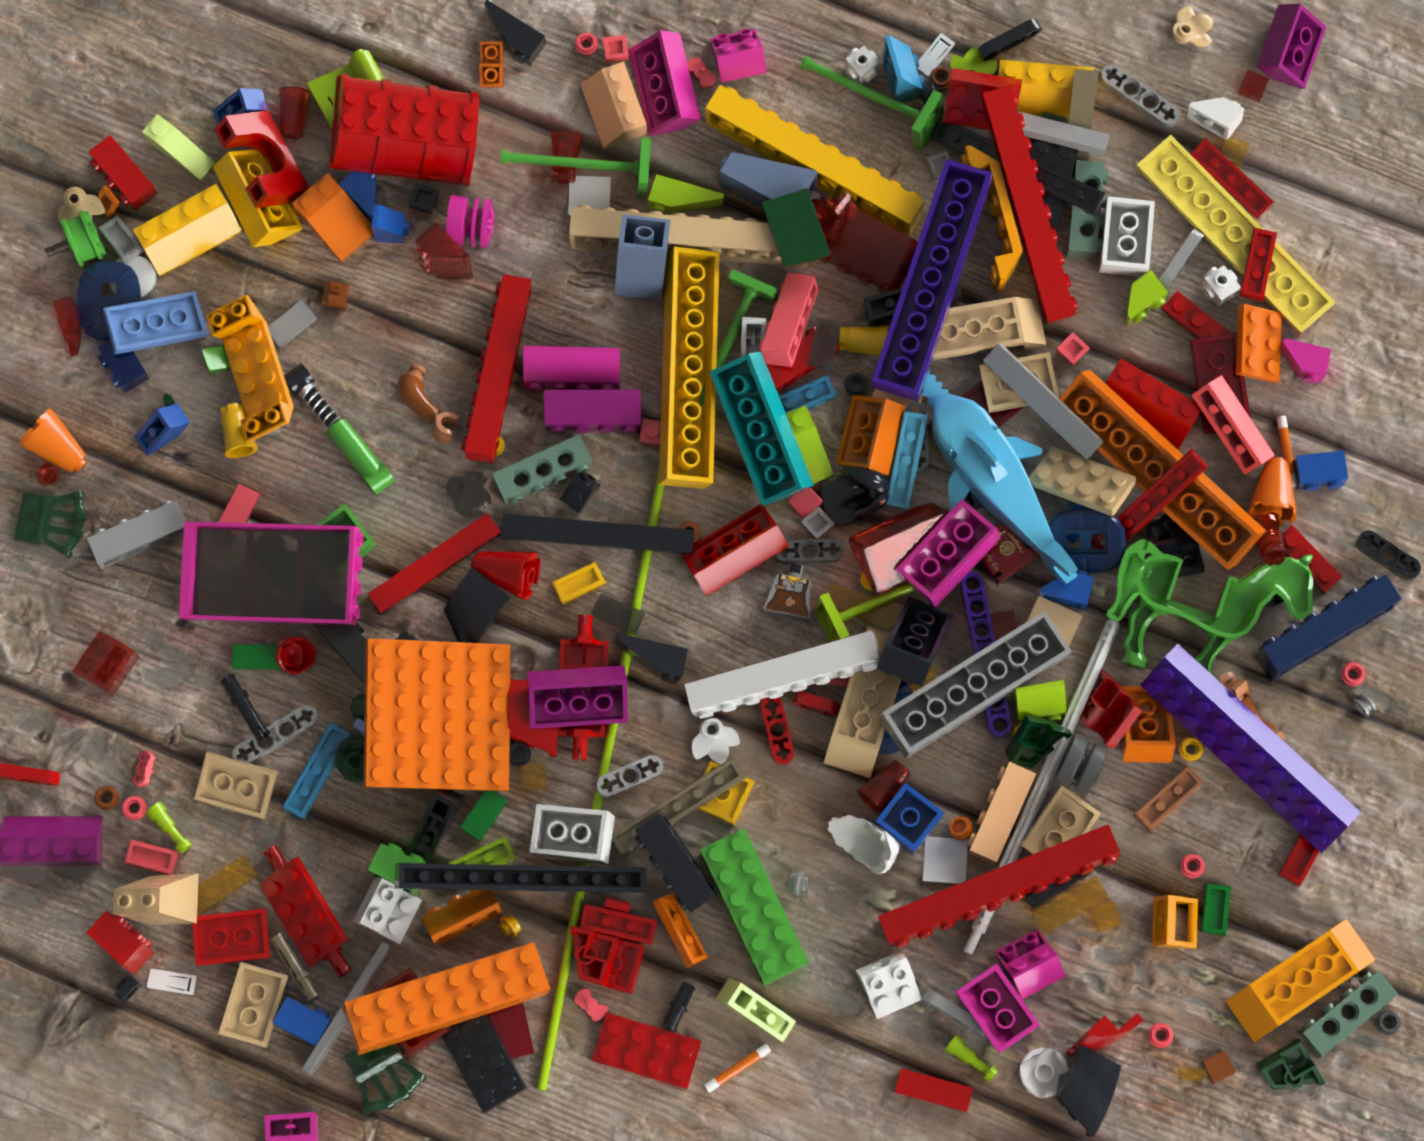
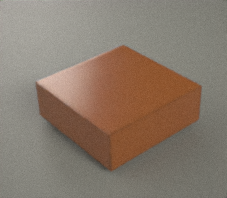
M1225 1050L1202 1061L1212 1084L1236 1073Z

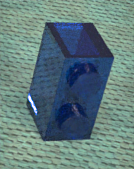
M110 340L98 347L101 352L98 358L105 369L110 367L113 374L109 377L116 389L121 386L124 393L150 379L134 351L114 355Z

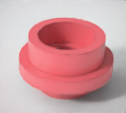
M582 33L575 40V48L581 55H592L598 49V40L591 33ZM585 42L591 44L589 48H584L582 45Z
M1350 662L1343 666L1340 676L1346 685L1355 687L1364 681L1365 670L1360 664ZM1354 671L1357 677L1355 679L1350 678L1348 672Z
M138 796L128 797L122 804L123 815L132 821L141 819L147 811L145 801ZM135 804L138 805L139 810L136 813H132L131 807Z
M1188 854L1182 858L1180 870L1185 877L1191 879L1198 878L1204 872L1205 864L1199 855ZM1188 863H1195L1196 870H1189Z
M1156 1023L1149 1029L1148 1039L1153 1046L1165 1048L1173 1040V1031L1165 1023ZM1158 1031H1162L1165 1034L1164 1040L1157 1039L1156 1033Z

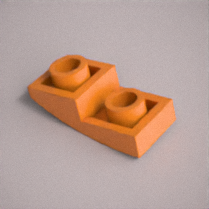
M480 41L479 87L503 88L504 42Z

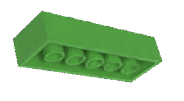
M745 828L701 848V857L763 987L808 966L809 962Z

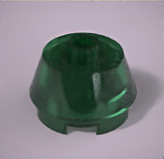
M361 735L345 738L340 742L335 752V767L345 777L344 779L353 783H364V736Z

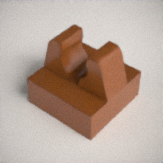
M325 281L322 306L346 309L350 289L349 284Z

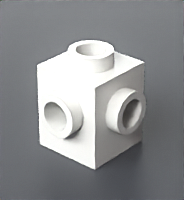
M865 46L860 49L855 48L847 54L844 70L850 79L863 84L864 82L871 81L877 75L879 59L874 51H869Z
M1224 265L1219 269L1214 267L1204 275L1205 279L1202 283V290L1208 299H1213L1218 307L1238 295L1241 288L1237 283L1238 279L1235 273L1230 269L1227 270Z

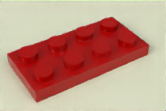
M606 1012L592 1061L688 1089L702 1041Z

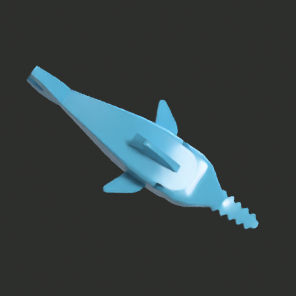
M929 368L922 389V397L928 398L927 405L931 406L932 433L935 443L942 452L946 463L953 471L948 481L949 511L961 499L964 500L970 491L983 507L1040 555L1045 565L1059 581L1066 585L1077 578L1076 571H1078V568L1062 546L1054 540L1030 480L1020 461L1021 459L1040 456L1042 448L1017 437H1005L985 409L973 400L949 394L947 389H942V382H936V376L929 375Z

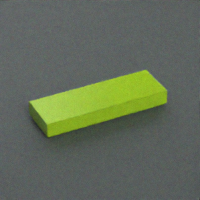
M505 836L448 864L505 865L516 860V857Z

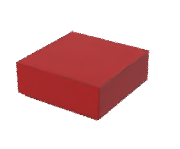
M608 897L606 898L604 908L629 914L631 905L627 901Z

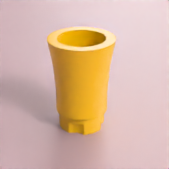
M889 325L878 327H841L839 337L840 350L880 357Z
M232 403L220 409V421L223 429L225 456L234 459L255 453L258 450V446L255 440L249 443L246 442L239 421L246 418L242 404Z

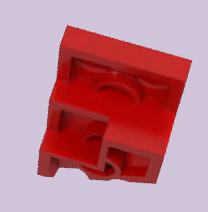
M1101 668L1099 673L1100 681L1097 687L1092 689L1080 719L1084 726L1100 734L1105 744L1114 749L1140 715L1142 709L1132 696L1107 671Z
M510 680L508 709L510 738L521 741L533 749L537 747L549 753L550 757L556 758L558 727L530 729L527 680Z
M571 926L570 933L572 934L575 948L574 955L577 960L579 979L633 995L645 946Z
M1136 1013L1118 1030L1104 1015L1065 1053L1069 1057H1074L1075 1050L1079 1046H1084L1094 1052L1106 1048L1129 1034L1144 1020Z

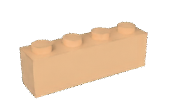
M1009 762L1007 768L1001 767L996 778L1001 782L997 790L992 788L987 798V802L991 804L987 812L982 810L978 818L977 824L981 826L978 833L972 832L966 846L971 848L968 854L994 866L996 865L1036 773L1012 762Z

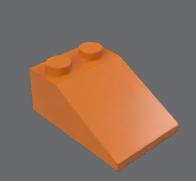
M328 173L292 202L295 213L341 262L374 235L372 224Z
M1122 686L1142 709L1140 715L1120 740L1122 761L1171 763L1176 745L1172 715L1141 686Z

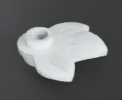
M707 718L700 725V733L693 739V755L695 759H701L708 754L714 762L721 765L728 759L729 747L740 744L739 736L733 728L723 726L722 722L717 718ZM714 726L717 730L716 733L709 734L707 732L708 727Z

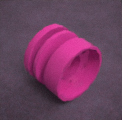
M451 195L446 223L447 245L463 246L466 236H470L471 247H476L478 237H480L481 248H488L491 236L493 235L495 221L492 199H485L483 209H481V198H476L473 208H469L468 197Z

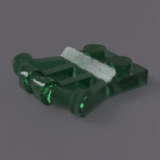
M75 491L57 497L24 492L14 539L21 542L46 545L70 559L73 555L74 547L80 538H83V523L87 521L88 515L85 514L83 499L85 498L84 491ZM69 502L74 503V513L54 510L55 505ZM52 517L73 520V528L51 526ZM49 534L69 536V539L63 547L48 539Z
M395 1044L358 1056L356 1050L344 1056L360 1084L364 1115H370L371 1112L378 1110H392L398 1102L403 1099L405 1101L410 1099V1095L420 1082L424 1083L427 1079L426 1076L403 1059ZM396 1064H400L413 1074L405 1087L393 1068ZM386 1070L399 1090L391 1096L388 1095L378 1077L379 1074ZM369 1080H373L383 1100L369 1102L367 1088Z

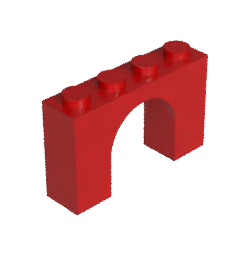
M268 110L228 115L214 128L224 149L241 146L251 147L262 153L269 161L273 173L256 176L245 188L255 208L292 203L309 189Z

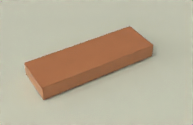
M1187 765L1133 815L1151 832L1198 790L1204 782Z

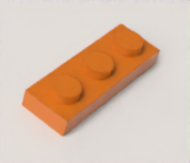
M672 893L658 898L653 904L685 966L689 968L705 961L709 957L687 915L677 902L676 894Z

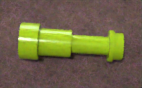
M161 802L154 804L147 810L146 816L151 822L154 821L163 833L167 832L177 845L176 851H179L180 854L186 852L192 846L190 839H184L174 827V821L166 813L167 809Z
M956 1034L944 1050L951 1056L954 1054L965 1064H971L984 1075L983 1080L990 1082L998 1070L994 1068V1065L990 1068L975 1056L976 1052L964 1044V1040Z

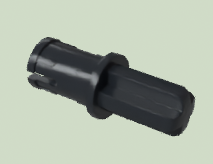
M687 982L681 984L674 1001L669 1003L671 1007L661 1024L662 1026L676 1032L684 1012L688 1011L686 1008L695 991L693 985Z

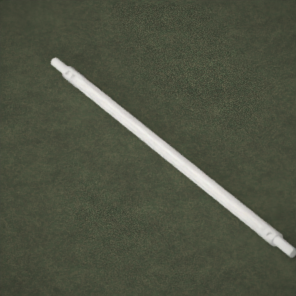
M1112 619L1106 621L1067 709V713L1063 718L1061 726L1069 729L1072 734L1120 628L1118 621ZM1062 737L1053 745L1055 750L1047 755L998 868L1017 861L1022 850L1020 844L1033 825L1071 737L1068 739ZM984 910L978 913L979 916L975 918L971 926L973 930L963 952L973 955L981 934H985L994 911L988 912V910Z

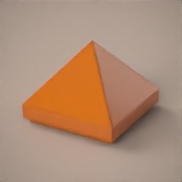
M104 185L97 197L103 203L105 214L110 218L120 204V200L107 185Z

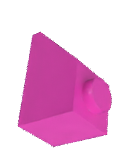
M1284 338L1281 343V352L1296 375L1304 378V381L1308 383L1322 382L1326 375L1331 349Z

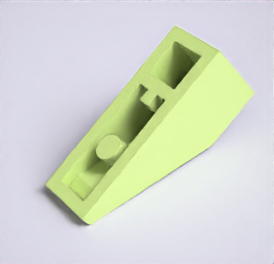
M158 114L142 131L149 144L199 181H202L216 164L178 129Z
M728 978L716 997V1000L781 1042H784L796 1022L744 984Z

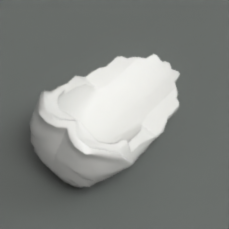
M852 815L842 816L841 818L832 817V820L828 822V831L832 833L836 845L844 848L846 852L853 855L856 861L867 866L874 874L886 873L895 862L900 844L897 839L880 826Z

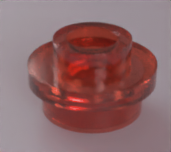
M42 464L36 472L38 482L43 486L53 484L58 478L59 468L54 464Z

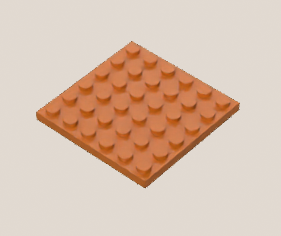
M366 639L363 787L509 791L510 730L508 728L510 645Z

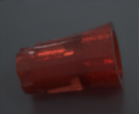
M291 86L279 88V127L281 128L280 134L283 138L293 140L303 138L308 104L312 93L310 90Z
M554 131L550 133L552 156L579 158L583 139L582 134L573 131ZM552 166L553 181L563 184L575 183L578 168Z
M1272 514L1256 516L1253 519L1266 530L1264 535L1255 544L1261 558L1269 566L1283 563L1285 561L1286 546L1282 538L1279 519Z
M893 760L890 765H886L873 779L859 788L857 794L871 810L881 815L901 787L911 777L909 770L897 760Z

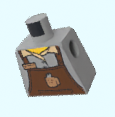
M789 563L787 575L780 573L776 575L764 605L763 614L809 623L811 580L801 578L803 565Z

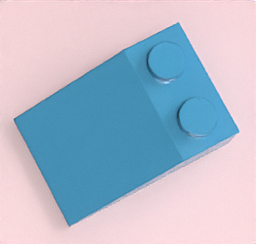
M890 35L885 36L882 64L892 98L901 103L921 98L925 82L923 76L918 75L916 69L919 67L916 53L912 54L910 46Z

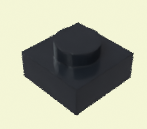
M416 183L409 202V208L432 214L439 190Z
M132 976L129 979L124 978L117 985L116 990L118 991L114 995L125 1004L142 985Z

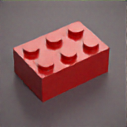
M952 68L943 122L989 130L980 95L984 92L1010 85L1011 90L1016 91L1019 102L1022 79Z
M107 910L86 932L120 965L133 974L154 954V951L149 948L152 943L134 929L125 918L112 915Z

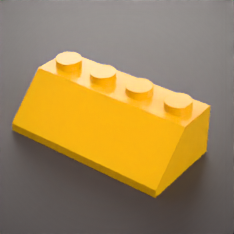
M1000 60L998 76L1022 79L1017 111L1035 116H1041L1046 112L1066 117L1068 120L1074 69L1094 70V68Z
M258 150L227 152L213 166L252 247L272 245L303 229L290 203L263 208H255L245 188L256 176L273 173L269 161Z
M214 184L136 227L133 231L159 277L241 233L242 229L217 184Z

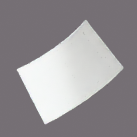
M570 176L568 215H571L572 207L577 208L579 205H587L592 209L610 207L611 177Z
M928 836L925 840L923 881L954 884L966 881L968 846L966 845L968 839L958 841L954 838Z

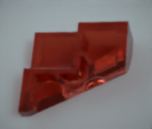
M843 192L841 197L833 198L829 195L819 200L816 198L811 199L824 237L835 241L844 224L851 199L849 194Z
M70 296L53 301L60 330L65 342L68 343L70 355L74 357L78 355L80 350L82 327L80 326L78 307Z

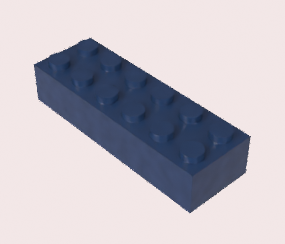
M1386 574L1380 578L1378 575H1375L1367 580L1360 590L1355 587L1347 592L1339 603L1337 599L1324 606L1325 609L1320 614L1313 612L1303 619L1304 621L1300 623V626L1297 627L1296 624H1293L1283 631V634L1279 636L1280 638L1276 639L1273 636L1265 641L1263 646L1259 648L1260 652L1256 659L1272 682L1393 610L1402 598Z

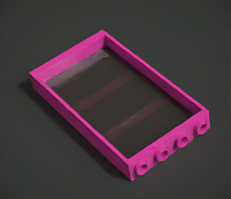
M184 521L179 618L190 621L356 626V620L360 616L357 595L361 593L358 571L362 569V557L359 556V549L363 546V533L356 526Z

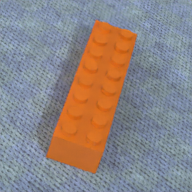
M533 942L346 1001L343 1004L342 1010L358 1056L545 996L549 992L550 986L535 943Z

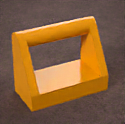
M1173 895L1156 896L1153 898L1152 946L1197 949L1198 899ZM1176 904L1188 905L1187 942L1175 940Z

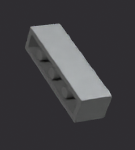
M165 501L159 505V508L152 511L149 509L141 511L136 515L137 517L131 520L122 519L116 522L112 528L107 530L102 528L94 531L87 540L100 568H106L183 535L186 518L178 501Z

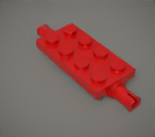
M584 614L578 615V633L575 639H560L559 670L608 667L609 641L595 640L592 636L593 615L586 614V624H584ZM606 724L558 727L557 737L573 738L572 760L579 761V751H581L580 759L581 761H586L588 758V739L605 738Z
M277 845L268 848L263 854L267 857L274 871L271 876L259 884L308 967H314L324 959L329 960L338 975L337 977H344L352 971L341 953L342 945L348 942L349 939L300 858H293L287 863Z

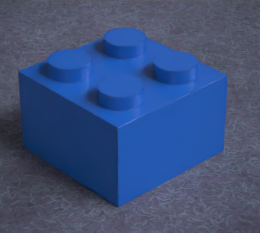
M905 783L877 818L875 824L885 829L898 840L900 846L914 855L943 818L945 812Z

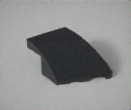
M1166 513L1159 520H1155L1146 526L1148 541L1153 543L1163 554L1183 559L1177 578L1205 572L1199 543Z
M472 567L443 609L457 641L461 643H479L481 641L480 638L496 620L495 617L510 601V597Z
M1079 1046L1075 1050L1072 1070L1059 1075L1055 1098L1068 1110L1073 1120H1078L1087 1131L1085 1133L1086 1136L1092 1138L1097 1133L1111 1103L1121 1065L1084 1046Z

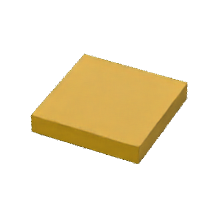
M710 761L704 775L719 765ZM746 777L742 782L714 798V800L698 810L735 826L755 781Z

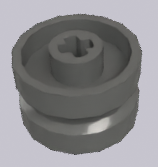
M1076 734L1055 782L1067 787L1071 784L1074 775H1077L1079 777L1074 786L1075 791L1087 796L1093 782H1096L1101 772L1108 747L1095 743L1087 755L1085 751L1089 744L1088 738Z

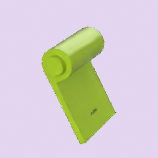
M359 49L353 52L349 65L307 82V86L331 131L337 76H340L342 73L349 74V77L376 81L384 79L368 50Z

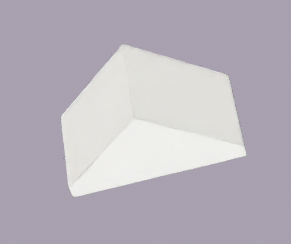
M742 317L741 357L748 353L759 352L760 341L764 339L766 334V318Z

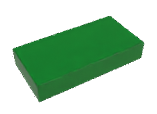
M233 644L232 669L282 670L277 665L275 658L278 645Z
M484 791L460 826V829L481 842L508 803V800L494 791Z
M1205 884L1200 933L1226 936L1231 886Z

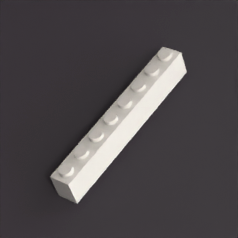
M868 631L685 684L690 710L696 718H709L713 716L714 712L721 710L723 712L733 711L739 705H754L759 703L760 699L767 697L771 699L783 696L784 692L791 690L793 692L803 691L812 684L824 685L829 683L830 679L837 677L848 678L857 671H873L877 669L876 667L881 655L876 636L872 631Z

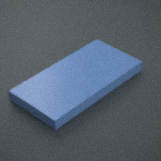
M196 291L106 307L102 310L114 355L206 338L208 335Z

